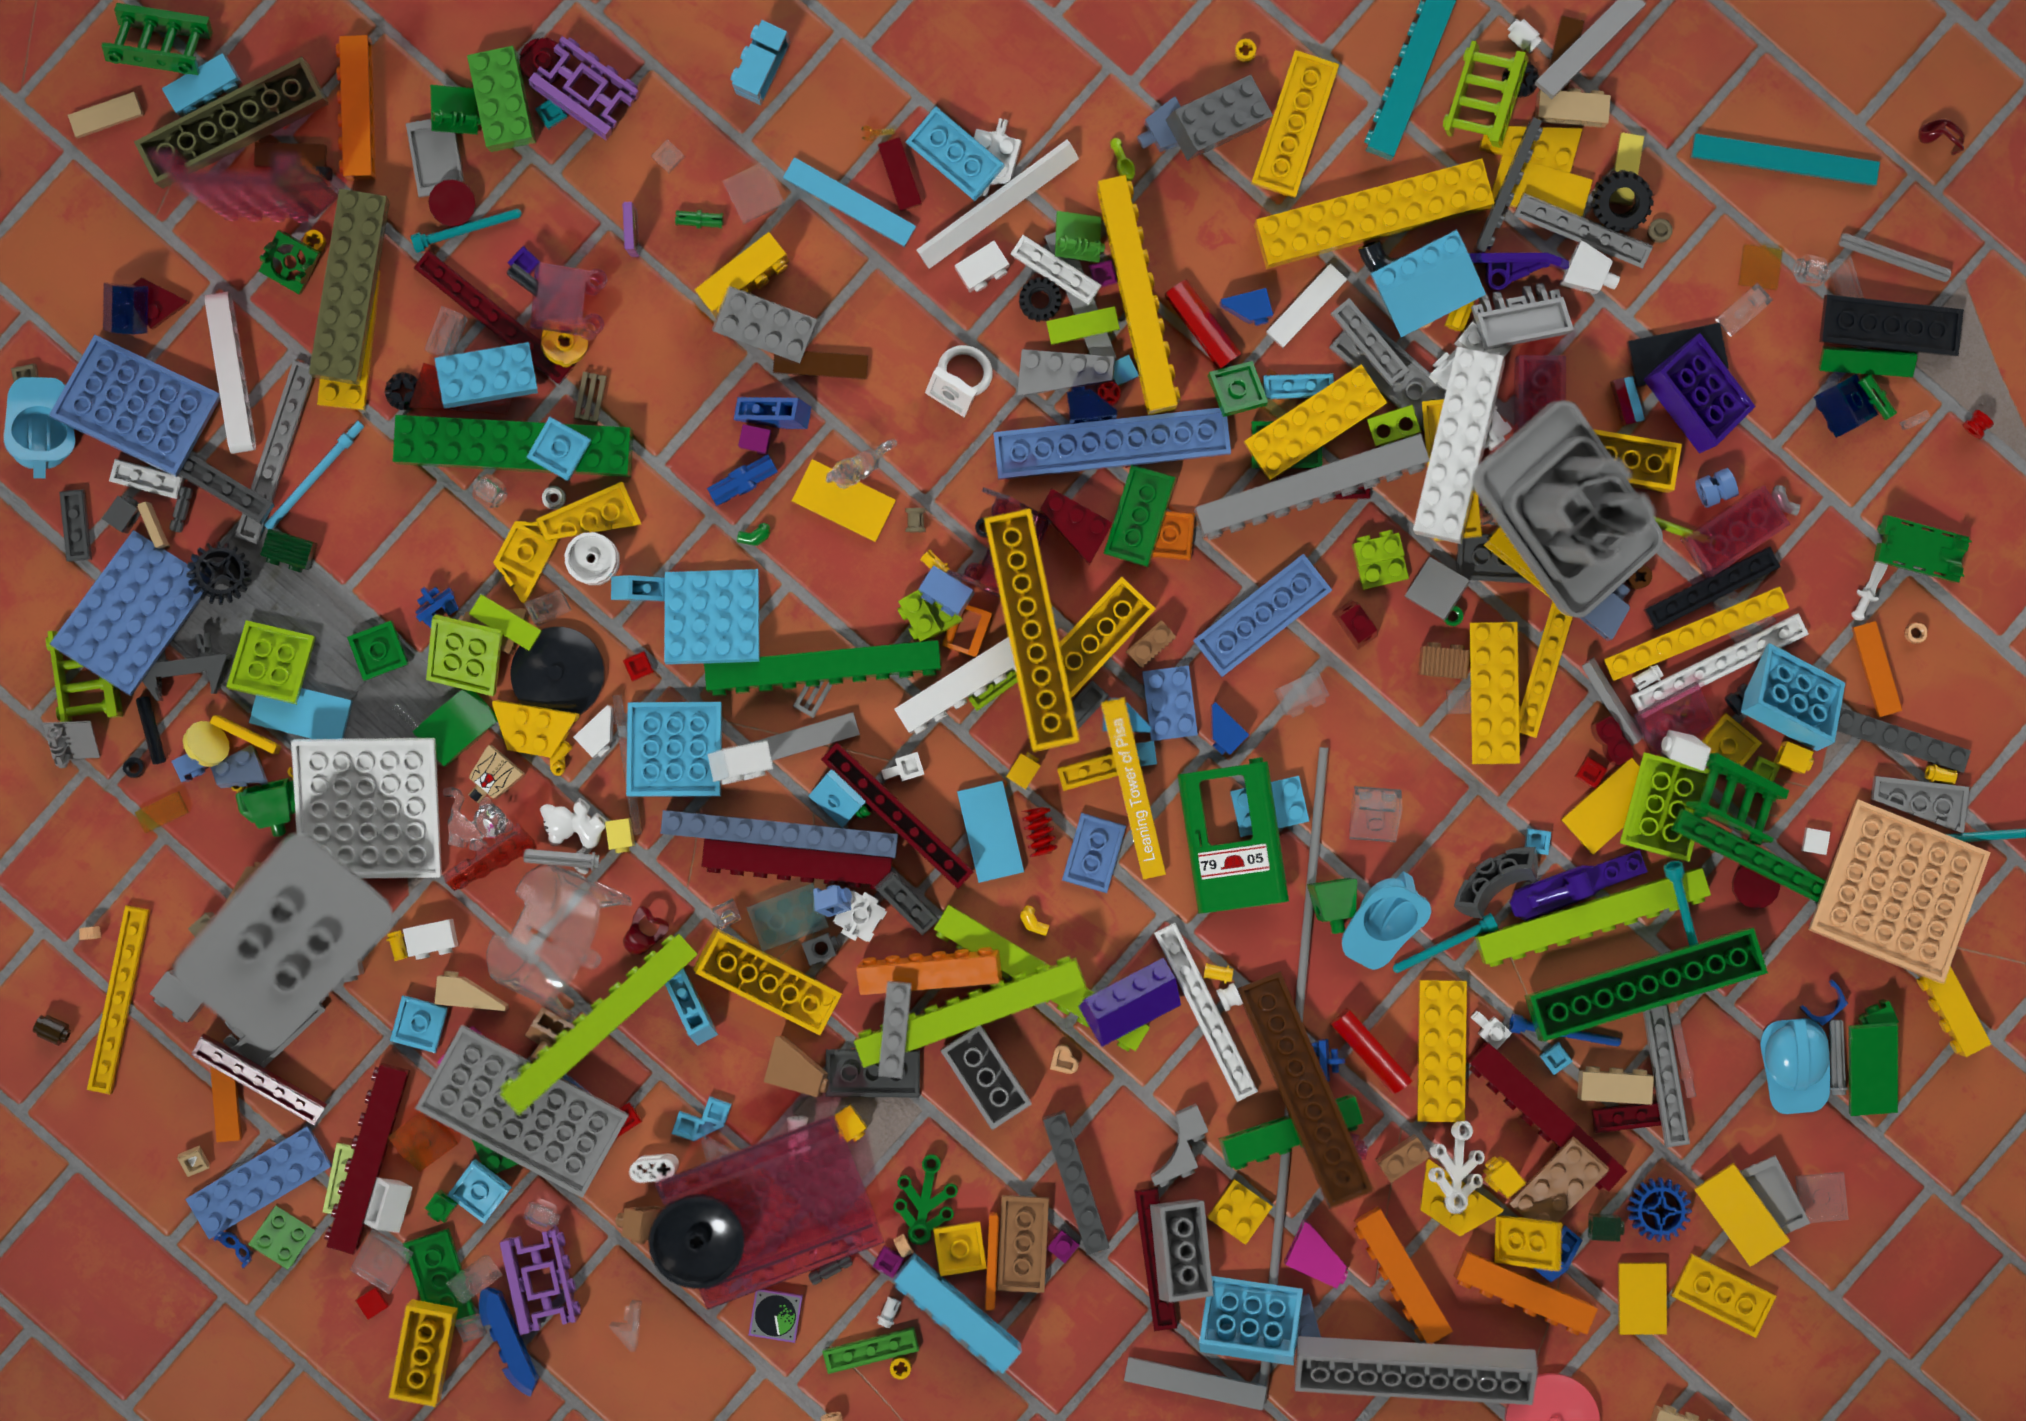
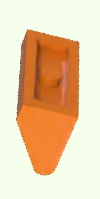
M967 605L965 610L981 615L970 649L952 644L959 624L946 631L941 646L976 658L992 613Z

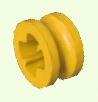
M1242 39L1237 43L1235 54L1238 60L1249 62L1254 59L1256 45L1252 40ZM1243 45H1248V49L1252 48V51H1249L1247 56L1243 55V52H1239V50L1243 49Z
M317 230L307 231L303 236V243L311 247L312 244L309 242V239H314L315 235H318L317 239L320 240V243L315 244L312 248L319 252L322 251L326 246L324 235Z
M903 1356L894 1358L890 1364L891 1375L896 1379L907 1378L911 1372L910 1361ZM899 1362H903L904 1367L907 1366V1370H903L902 1374L897 1373V1369L894 1370V1365L898 1366Z

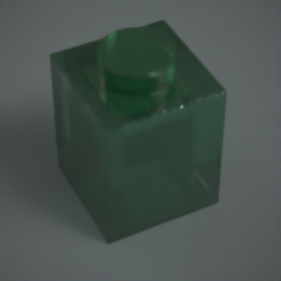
M1589 1213L1588 1238L1597 1241L1620 1242V1235H1624L1625 1229L1624 1221H1621V1217L1612 1214Z

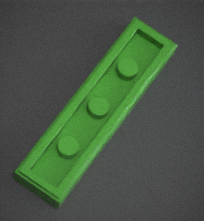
M910 1327L824 1349L822 1352L827 1372L831 1374L917 1352L920 1349L915 1329Z

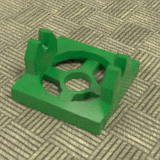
M278 230L273 241L264 247L265 253L260 255V261L263 263L258 272L295 293L302 294L321 252L286 232ZM283 245H294L290 253L284 254L277 250ZM300 250L303 252L306 259V262L304 264H301L300 258L298 256ZM288 255H292L296 259L297 263L293 269L288 268L285 264V258ZM273 257L280 260L283 266L280 275L274 268ZM291 271H300V274L296 275L295 279H287Z

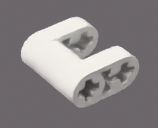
M669 1153L641 1156L631 1165L630 1177L636 1182L668 1180L678 1170L679 1160L675 1155Z

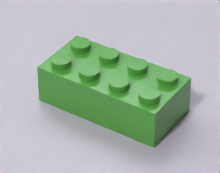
M508 46L467 55L487 149L490 152L536 143L519 58L515 48Z

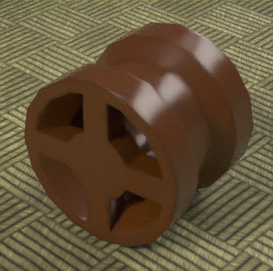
M1643 565L1626 582L1631 588H1644L1650 584L1652 572L1647 566Z

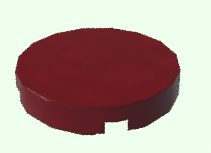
M535 38L525 44L520 53V68L527 79H530L533 73H537L539 67H542L549 73L561 59L554 52V47L556 44L558 45L557 42L550 38ZM558 74L552 83L560 79L562 75Z
M447 179L435 185L430 192L428 203L430 212L437 221L448 226H458L467 222L474 214L476 199L474 192L466 183L457 179Z
M1741 866L1733 877L1732 891L1736 899L1744 906L1753 909L1764 908L1772 904L1778 897L1780 884L1744 866Z

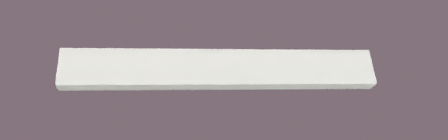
M1065 140L919 247L917 252L929 269L1079 160L1071 143Z
M1799 613L1630 696L1639 715L1644 716L1760 659L1767 644L1770 643L1778 648H1782L1809 635Z
M1172 923L1154 932L1236 1101L1238 1102L1258 1092L1176 923Z

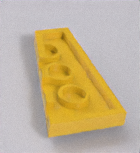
M1508 126L1502 148L1493 147L1488 135L1483 134L1479 150L1500 156L1504 154L1514 157L1527 127ZM1541 127L1543 130L1538 141H1533L1530 149L1533 150V154L1529 162L1570 173L1583 128Z
M619 482L536 519L545 541L578 536L582 533H596L641 525V521L623 482Z

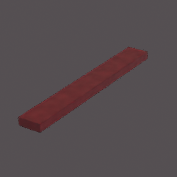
M429 250L413 267L508 345L529 342L533 365L559 386L573 370L574 367L572 365L570 367H563L551 362L541 349L540 339Z

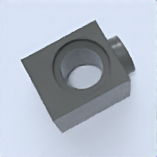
M128 495L126 498L117 496L102 519L120 532L128 534L141 515L137 507L139 502Z
M830 933L802 943L809 965L836 956V950L840 949L836 937H831ZM822 941L828 945V952L821 955L817 953L815 946L818 942Z

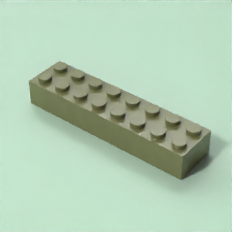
M300 57L134 141L154 183L163 189L329 105L308 62L303 57Z
M339 188L309 374L313 378L360 385L390 204L387 196Z

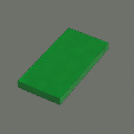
M1131 465L1103 554L1149 568L1176 483V477Z
M1890 1022L1849 1026L1850 1116L1898 1113V1024Z
M447 1228L404 1242V1249L421 1301L458 1308L455 1326L477 1319L478 1317L450 1229Z

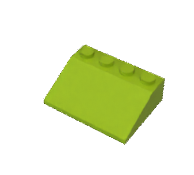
M1644 752L1620 844L1690 862L1695 842L1671 829L1681 809L1691 813L1694 812V810L1686 807V803L1700 801L1710 771L1706 768L1702 771L1672 759Z

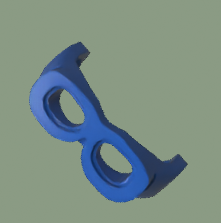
M1832 979L1829 983L1838 994L1837 1004L1832 1013L1819 1017L1811 1014L1804 1005L1800 1006L1801 1010L1810 1019L1820 1023L1821 1026L1829 1022L1848 1004L1841 988Z
M220 1231L213 1238L215 1242L220 1241L227 1248L235 1249L237 1258L243 1263L241 1265L243 1268L252 1261V1251L245 1244L241 1243L239 1238L233 1233ZM231 1237L236 1243L234 1245L230 1244L227 1238ZM240 1248H243L247 1252L246 1256H243L240 1253Z

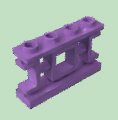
M562 36L559 39L558 45L556 44L554 47V52L561 59L550 73L539 67L537 73H533L530 77L529 85L607 141L612 134L613 128L615 129L617 126V121L610 117V114L621 100L631 107L634 100H637L639 97L638 87L631 80H623L619 77V73L613 67L602 65L599 62V58L589 51L586 53L581 50L580 45L572 38L567 40ZM570 54L581 61L574 72L565 67L570 59ZM582 73L600 84L589 100H586L571 89ZM558 74L568 80L562 87L564 93L550 84ZM608 81L620 89L613 99L603 94L609 86ZM597 101L606 107L601 114V120L589 112Z
M558 1227L542 1231L543 1243L523 1247L521 1236L506 1238L499 1242L520 1335L540 1330L541 1323L539 1318L560 1313L563 1325L569 1322H576L579 1319L578 1315H581L579 1301H575L573 1292H576L575 1282L573 1278L569 1277L568 1269L571 1268L568 1255H564L565 1237L563 1232H559ZM550 1237H552L558 1268L555 1259L542 1262L540 1250L552 1246ZM515 1245L518 1255L530 1252L533 1261L532 1265L521 1268L522 1277ZM550 1267L554 1288L534 1293L529 1272ZM561 1283L569 1314H567L565 1305L552 1307L550 1296L562 1292ZM525 1292L528 1301L541 1298L543 1310L531 1314L533 1323L531 1322Z

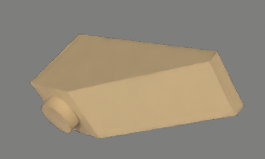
M444 971V975L437 976L434 1004L500 1011L509 1009V1004L466 977L458 976L459 972Z

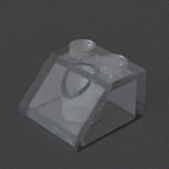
M1354 786L1349 839L1396 842L1402 815L1401 790Z

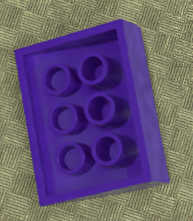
M1701 333L1678 349L1644 379L1645 383L1699 454L1717 446L1756 407Z

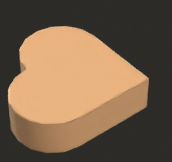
M1061 1044L1055 1048L1050 1066L1051 1070L1067 1074L1077 1071L1079 1063L1072 1056L1069 1046Z

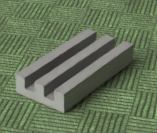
M820 682V686L815 687L803 707L800 704L810 688L805 685L793 707L814 718L833 685H829L828 682L812 711H809L808 708L824 682Z

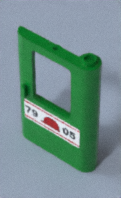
M1263 757L1249 759V764L1178 774L1198 914L1288 902L1289 896L1268 761L1263 762ZM1242 775L1245 779L1253 838L1248 841L1211 845L1208 840L1200 783L1203 780Z

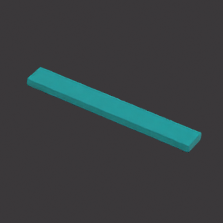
M1697 133L1693 137L1690 157L1868 186L1877 185L1880 162Z

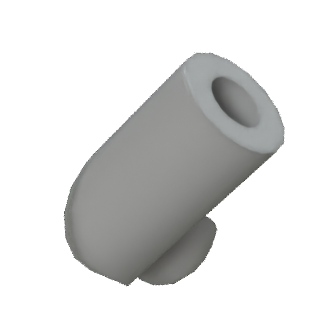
M1775 486L1771 493L1775 508L1797 516L1801 505L1788 500L1784 486Z

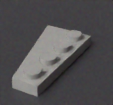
M1022 349L1017 396L1021 397L1029 394H1039L1053 390L1113 381L1115 357Z
M1879 776L1873 777L1872 800L1964 834L1969 787Z

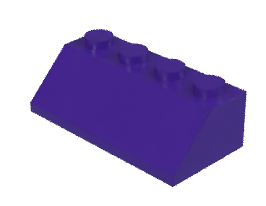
M1162 958L1085 998L1078 1007L1101 1047H1104L1179 1007L1181 1001L1176 978L1165 959Z

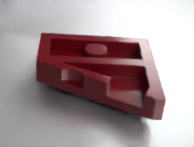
M142 277L123 291L152 330L189 304L187 300Z

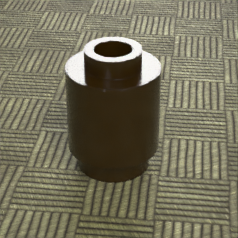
M40 1015L33 1027V1032L37 1034V1037L58 1046L62 1042L66 1043L71 1034L69 1024L49 1015L46 1017Z

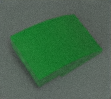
M462 689L412 732L417 738H435L436 759L443 766H448L492 728L498 720L495 712L477 692Z

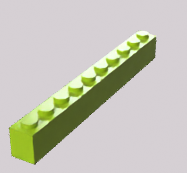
M1697 867L1685 871L1682 883L1687 902H1691L1692 905L1704 902L1705 897L1710 896L1711 893L1703 868ZM1665 877L1548 913L1528 921L1509 925L1493 933L1488 932L1474 937L1482 963L1494 967L1503 964V959L1512 957V960L1526 957L1525 952L1532 950L1535 953L1543 952L1549 949L1548 945L1557 943V946L1571 943V938L1579 936L1580 939H1585L1593 936L1594 931L1601 929L1602 932H1608L1616 929V924L1623 922L1625 926L1638 922L1637 918L1646 915L1647 919L1661 915L1660 911L1669 909V912L1679 910L1673 883L1669 878Z
M950 904L934 928L937 931V937L946 942L951 939L957 943L956 948L959 950L968 949L969 952H975L984 947H991L992 950L999 949L1002 976L1007 979L1009 976L1013 977L1022 972L1029 975L1035 972L1034 969L1036 967L1047 964ZM1084 987L1051 999L1058 1004L1057 1009L1066 1015H1069L1070 1012L1078 1016L1077 1021L1089 1027L1078 1006L1085 998L1095 994V992ZM1145 1024L1117 1039V1045L1127 1052L1130 1049L1136 1051L1150 1026Z
M680 934L675 937L672 935L668 936L661 943L663 948L656 953L653 950L643 959L646 963L640 969L635 966L626 974L628 979L622 985L617 982L608 990L611 995L604 1001L600 997L590 1006L593 1010L587 1016L582 1013L572 1022L575 1026L569 1032L563 1030L554 1038L557 1042L551 1048L545 1046L537 1054L539 1059L533 1064L530 1062L526 1063L518 1071L521 1075L513 1081L510 1078L500 1087L503 1091L499 1095L518 1116L698 955Z
M1070 956L1058 959L1056 965L1048 967V964L1036 967L1034 969L1035 972L1029 975L1022 972L1012 977L1013 980L1007 983L1000 980L997 984H991V988L982 991L979 988L969 992V996L960 999L959 996L946 1001L947 1005L938 1007L937 1004L924 1009L925 1013L916 1015L915 1012L910 1013L905 1053L1084 988L1086 982L1077 958L1071 959ZM883 1024L880 1025L881 1029L873 1032L871 1028L859 1032V1037H856L854 1040L863 1068L880 1062Z

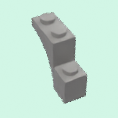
M1196 1103L1175 1112L1178 1123L1177 1144L1166 1164L1150 1174L1155 1186L1159 1184L1161 1187L1174 1182L1172 1178L1179 1175L1182 1178L1195 1173L1194 1169L1198 1168L1187 1141H1199L1205 1138V1133L1209 1131Z

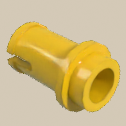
M931 549L920 559L930 570L934 565L945 573L950 571L948 563L944 564Z
M1936 764L1928 765L1925 770V779L1932 783L1938 781L1954 785L1957 780V771L1939 768Z
M401 930L388 933L386 941L390 942L394 961L408 958L403 940L404 934L401 933Z
M1206 963L1203 978L1224 981V984H1226L1227 982H1232L1234 969L1229 968L1230 965L1222 967Z

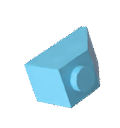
M632 575L611 576V600L665 601V578Z

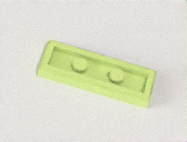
M336 1143L323 1213L331 1214L334 1204H339L341 1195L338 1194L341 1181H346L348 1172L344 1170L348 1158L353 1157L354 1149H351L352 1145Z

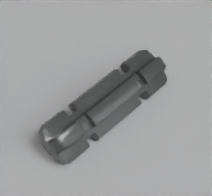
M188 487L180 488V498L177 499L172 516L174 520H171L170 530L175 532L183 531V520H186L190 506L189 499L192 498L193 489Z
M846 1253L840 1256L838 1260L835 1259L819 1268L820 1270L817 1271L816 1269L809 1273V1279L813 1285L822 1282V1279L826 1280L842 1271V1268L850 1267L853 1261L850 1255Z

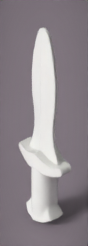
M1876 562L1866 587L1862 591L1857 590V594L1861 599L1856 610L1851 613L1855 620H1864V613L1870 601L1876 602L1879 600L1878 597H1875L1876 589L1888 565Z

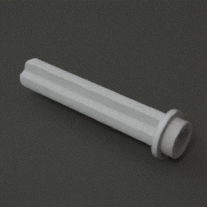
M525 849L523 860L525 863L591 868V871L599 867L600 855H595V852L592 854Z
M1830 1020V1090H1832V1095H1846V1090L1849 1089L1846 1087L1843 1021Z

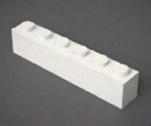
M1009 637L895 708L894 710L910 734L915 732L916 735L928 728L927 723L935 720L938 722L948 716L946 711L955 707L957 710L967 704L968 701L966 699L973 694L975 697L980 696L988 690L986 688L988 684L994 682L997 685L1008 678L1006 673L1013 669L1016 672Z

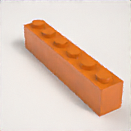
M368 35L339 36V43L336 44L337 58H340V67H337L336 73L337 79L341 84V90L337 91L338 104H341V113H338V125L342 127V136H339L338 144L343 155V160H339V170L347 180H376L372 40Z
M991 947L980 948L975 952L961 949L952 954L938 951L929 956L915 953L907 958H899L898 955H892L884 960H876L875 957L863 959L856 968L860 995L886 993L888 981L912 983L911 991L997 984L1002 978L999 949L992 950Z
M1377 1206L1355 1219L1354 1222L1357 1226L1353 1228L1360 1241L1365 1239L1369 1247L1365 1248L1372 1261L1377 1259L1381 1266L1378 1268L1380 1275L1384 1281L1389 1279L1393 1286L1389 1289L1396 1301L1401 1299L1405 1308L1402 1309V1312L1408 1322L1414 1321L1417 1326L1414 1332L1420 1342L1425 1340L1427 1344H1433L1453 1332L1381 1209Z
M1467 1250L1463 1251L1453 1275L1459 1280L1458 1284L1465 1288L1471 1289L1472 1286L1479 1288V1293L1486 1297L1493 1298V1295L1502 1298L1501 1303L1514 1308L1515 1304L1521 1306L1524 1313L1536 1317L1537 1314L1545 1317L1544 1321L1554 1326H1558V1323L1567 1326V1331L1578 1336L1580 1332L1588 1334L1598 1310L1591 1303Z

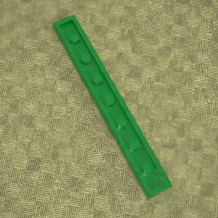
M1685 809L1680 810L1671 829L1672 831L1818 903L1826 880Z

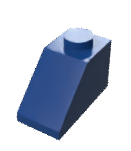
M1267 288L1224 298L1219 302L1221 308L1248 324L1255 323V326L1269 323L1268 319H1271L1273 316Z
M1214 702L1211 705V739L1215 742L1212 746L1221 755L1224 753L1231 755L1249 734Z
M1564 1225L1561 1233V1270L1534 1269L1550 1283L1568 1270L1583 1240Z

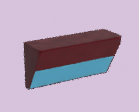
M1629 376L1611 381L1610 384L1622 427L1646 421L1634 377Z

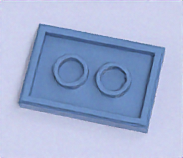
M1081 813L1062 881L1107 893L1126 825Z

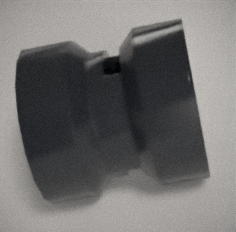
M1745 683L1741 684L1735 693H1730L1724 697L1726 703L1738 716L1742 714L1741 709L1747 689Z

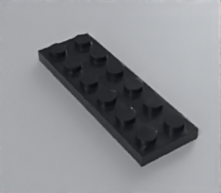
M1827 294L1824 295L1819 342L1956 357L1959 356L1964 309Z

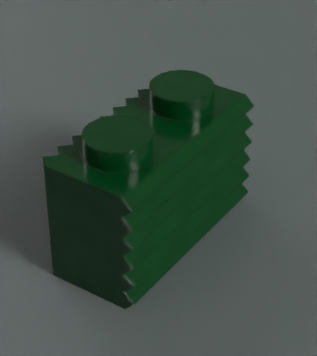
M268 529L260 555L267 557L265 561L267 563L277 566L280 565V562L289 564L288 569L302 573L303 569L310 570L317 543Z

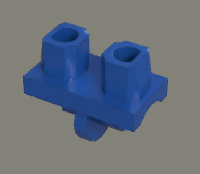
M424 586L420 589L423 596L417 600L423 606L416 610L415 613L419 622L423 620L431 628L432 617L436 614V610L442 607L448 615H451L459 609L454 599V592L450 587L440 593L437 587L428 591Z
M1321 1039L1319 1042L1311 1044L1316 1056L1319 1057L1327 1082H1329L1330 1064H1332V1073H1339V1064H1344L1345 1058H1338V1049H1331V1058H1329V1040Z

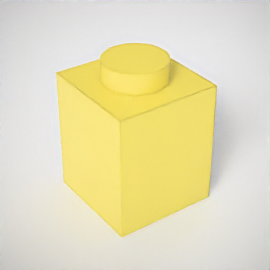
M631 818L605 822L609 850L615 849L616 853L629 852V847L635 846Z

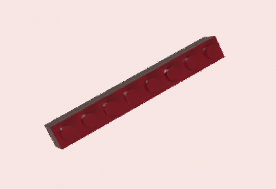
M836 743L821 758L822 762L841 777L876 813L957 889L974 873L959 856L839 743Z
M704 839L701 867H706L707 872L721 873V869L730 870L731 875L744 876L745 871L754 872L753 877L767 878L768 874L777 875L779 880H791V876L800 877V882L814 883V879H823V884L837 885L838 881L847 882L848 887L861 888L862 883L870 884V889H876L875 886L891 872L893 857Z
M1485 1041L1466 1061L1471 1065L1469 1070L1478 1079L1483 1076L1488 1081L1486 1086L1493 1093L1497 1094L1500 1092L1505 1097L1503 1102L1513 1111L1517 1108L1523 1113L1521 1118L1530 1127L1535 1124L1540 1129L1538 1134L1545 1141L1549 1142L1552 1140L1557 1145L1555 1148L1557 1152L1574 1137L1607 1165L1609 1171L1594 1185L1598 1190L1604 1188L1609 1192L1628 1172L1489 1042Z
M382 1063L379 1065V1068L375 1067L371 1081L375 1082L373 1089L368 1090L365 1098V1103L368 1104L366 1113L362 1112L359 1118L358 1126L361 1127L359 1136L355 1135L351 1149H354L352 1158H348L344 1171L348 1172L346 1181L342 1180L339 1186L338 1194L341 1195L339 1204H334L331 1217H334L332 1227L328 1226L324 1240H328L327 1248L352 1255L358 1250L376 1178H379L409 1077L410 1070Z

